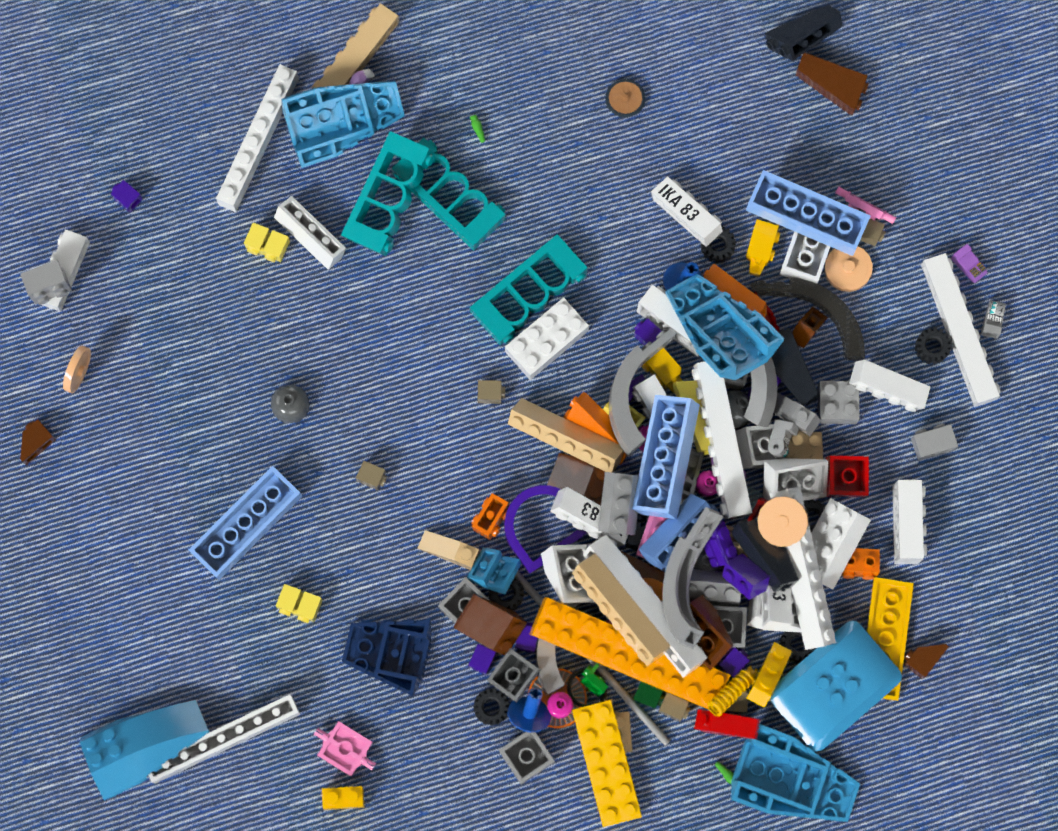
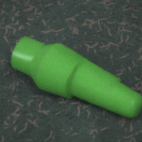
M473 115L470 117L471 126L480 142L484 143L485 137L481 121L477 115Z
M719 761L716 762L715 766L727 783L731 784L734 773Z

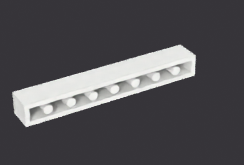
M279 64L216 197L220 206L234 212L237 211L283 114L281 99L292 95L299 80L297 71Z
M946 253L924 260L921 264L944 328L949 334L948 338H951L950 344H952L953 352L974 407L997 400L1001 393L1000 387L997 382H994L992 366L988 365L986 361V350L984 347H981L979 332L973 327V316L970 311H967L965 305L967 304L966 297L960 292L958 277L953 274L952 260L947 258Z
M706 362L696 363L694 369H692V376L694 380H697L698 400L701 399L702 407H700L701 418L705 419L704 434L706 438H709L710 442L708 453L710 457H713L714 465H712V472L714 477L717 476L718 484H716V491L722 500V504H720L721 514L725 515V519L752 514L724 378L719 377Z
M800 487L769 493L771 500L776 497H789L798 501L805 509ZM808 524L806 534L800 541L791 546H785L799 579L791 589L805 650L836 643L830 612L826 602V594L817 563V555Z
M605 535L589 545L583 554L584 557L587 559L596 553L671 645L665 656L683 678L701 666L707 659L704 651L697 644L693 649L680 644L676 640L667 624L663 601L656 596L653 589L642 579L640 573L633 568L627 557L619 551L614 541Z
M289 694L207 733L189 748L185 747L179 751V755L173 760L170 758L163 763L162 768L157 772L153 771L148 776L151 782L156 784L300 715L293 697Z

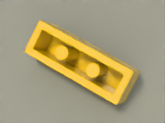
M776 642L773 643L747 699L762 707L766 706L792 653L791 650Z

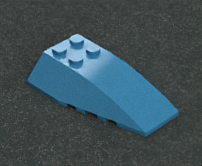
M396 81L317 87L281 99L283 114L301 168L337 157L347 148L356 146L362 139L371 137L377 130L384 129L405 116Z
M698 274L665 291L694 349L721 378L737 380L767 363L784 341L779 332L759 312L751 311L747 308L746 304L741 301H735L731 298L730 294L721 292L717 289L716 285Z
M193 700L115 720L82 736L79 743L90 773L105 801L147 779L146 776L153 771L157 772L162 768L163 763L170 758L173 760L179 755V751L185 747L189 748L209 733L197 701Z
M759 724L757 740L747 738L744 742L731 782V800L767 814L848 822L860 783L840 769H837L826 759L817 755L815 751L800 743L795 737Z

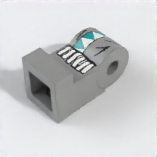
M989 301L980 335L998 339L1001 335L1006 303Z
M775 420L768 450L776 459L788 456L791 436H797L799 428L793 422Z

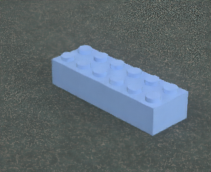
M765 170L762 171L746 209L750 213L851 256L854 255L871 216Z
M655 395L632 510L641 515L677 519L700 407L693 399Z
M272 466L189 549L190 553L220 580L302 498L301 493Z

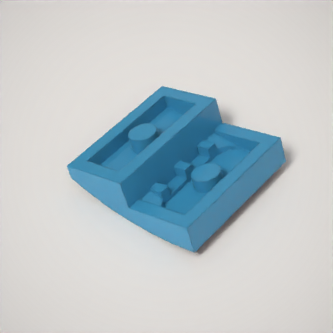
M483 547L467 579L486 589L506 594L521 566V561L517 558L502 556L500 550Z

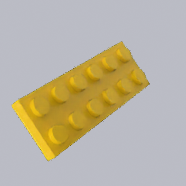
M874 577L866 632L902 674L914 583ZM901 681L882 699L898 701Z
M607 700L572 709L603 827L641 818L642 814L612 701Z

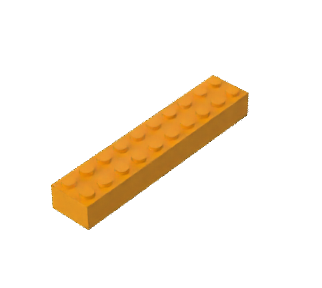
M544 597L529 633L534 637L708 710V702L727 685L730 677L729 674L715 668L710 671L702 663L701 666L683 678L665 654L647 666L638 658L634 649L626 643L625 638L613 625L547 597Z

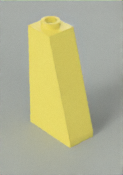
M697 380L673 383L676 397L691 398L702 407L701 399L698 400L696 395V388H698ZM699 407L693 440L695 441L694 444L697 452L709 455L708 446H710L709 438H706L704 434L706 423L705 419L701 418Z

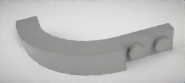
M672 328L667 332L665 330L660 332L656 336L657 340L653 343L648 342L643 346L642 350L637 345L624 359L613 380L609 396L610 422L615 437L627 456H630L641 447L646 440L636 427L629 409L628 394L632 377L645 362L674 340L677 333Z
M772 357L767 363L751 371V396L743 416L761 427L769 426L777 399V377Z
M708 507L704 509L686 539L680 536L669 558L663 582V608L669 629L680 644L693 649L704 631L696 623L690 609V578L699 554L724 517L719 512Z
M565 603L564 605L575 609L582 603ZM538 638L536 645V667L540 669L538 678L545 695L548 696L562 688L565 684L557 668L555 645Z

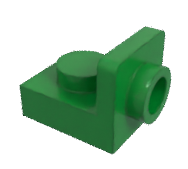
M598 663L592 667L588 665L582 672L584 677L580 681L597 697L603 694L609 687L600 676L593 674L600 666Z

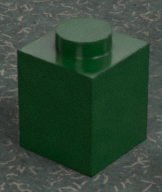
M641 681L633 700L656 709V706L661 707L665 696L662 695L663 690Z

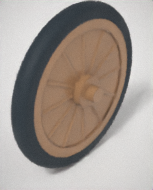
M618 80L612 83L606 92V105L616 116L632 117L638 114L644 107V90L633 80Z

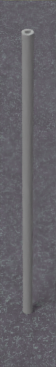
M518 571L515 579L520 581L525 591L541 606L543 598ZM587 659L592 665L596 664V662ZM599 664L600 666L597 668V671L662 744L666 746L670 739L633 700L603 665Z

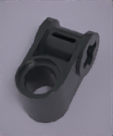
M638 514L637 521L644 518L645 523H647L649 516ZM637 522L635 535H628L626 548L638 550L646 525L640 527V523Z

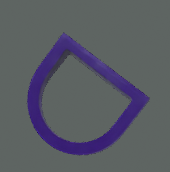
M539 485L524 490L513 499L505 514L504 533L506 540L528 574L542 566L543 561L541 556L532 561L517 540L514 532L515 514L520 505L530 497L549 495L556 498L558 491L561 489L554 486ZM577 529L556 545H571L587 532L583 529Z

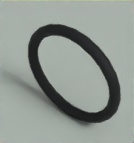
M586 668L576 670L567 682L568 695L578 707L587 705L579 703L574 698L571 691V683L575 676L582 673ZM597 671L593 673L594 675L600 676L604 680L601 674H599ZM607 689L597 703L603 702L607 696Z

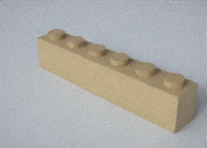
M381 3L377 8L374 7L369 14L368 20L360 24L357 34L349 38L346 48L338 52L335 62L332 66H327L323 73L324 76L313 84L312 89L325 86L349 85L351 77L356 72L364 69L399 24V16Z
M523 398L511 409L508 425L605 472L613 473L621 463L624 451L615 442Z
M596 553L577 565L572 572L575 580L583 586L588 596L599 606L600 611L608 617L613 627L621 633L626 643L634 649L638 658L649 666L663 656L671 645Z

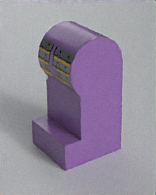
M966 244L954 253L951 260L970 281L976 283L988 272L985 266L973 254L971 247Z

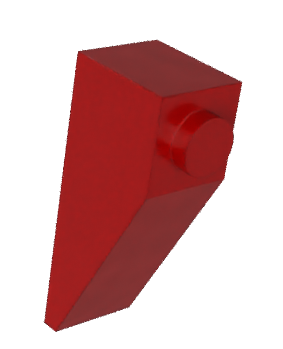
M698 709L694 729L709 734L757 740L760 719L727 713L716 716L708 710Z

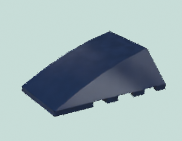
M431 619L351 623L342 662L414 697L423 680L430 650Z

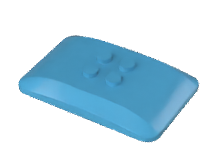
M856 621L845 623L835 632L836 643L816 648L781 678L769 699L808 747L814 751H821L895 688L902 679V674L897 666Z

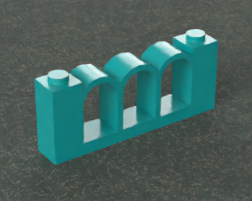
M390 131L341 236L386 257L394 245V239L391 237L400 228L401 222L398 214L406 211L411 205L412 195L409 189H414L421 183L423 169L427 170L432 165L435 152L426 146ZM394 156L413 164L414 173L409 180L401 182L385 175ZM382 180L402 189L403 196L398 204L388 206L374 200ZM371 204L390 213L391 222L386 229L379 231L362 224Z
M423 137L418 143L434 151L433 163L443 165L446 171L428 191L424 190L420 185L409 190L474 251L506 220V211L500 204L495 205L493 202L488 204L487 197L479 190H469V183L465 175L460 172H450L449 162L444 156L438 154L436 144L431 140L427 141ZM403 159L391 168L392 174L401 182L409 180L414 173L413 164ZM459 181L464 185L465 190L445 209L433 196L448 182ZM478 199L483 203L484 208L464 227L452 214L467 200Z
M557 234L470 307V313L500 346L503 343L508 344L514 338L515 330L520 329L527 323L529 312L542 311L548 305L549 295L555 296L565 292L569 281L572 285L583 281L587 277L588 268ZM547 257L565 277L563 284L558 287L548 286L533 270ZM527 274L545 294L542 302L538 304L526 302L512 287ZM506 291L524 310V316L518 321H508L492 304Z

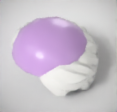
M370 69L360 70L351 77L350 84L367 83L375 75Z

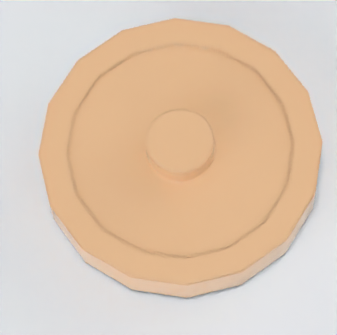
M858 246L853 256L833 249L825 261L824 272L828 282L834 288L840 291L853 292L861 289L868 283L872 275L873 264L867 252Z
M83 345L79 346L73 354L64 376L63 389L65 391L74 393L82 383L90 363V348Z
M776 497L766 502L761 508L758 516V528L763 538L770 544L780 547L791 546L800 541L806 534L808 515L803 505L795 499Z

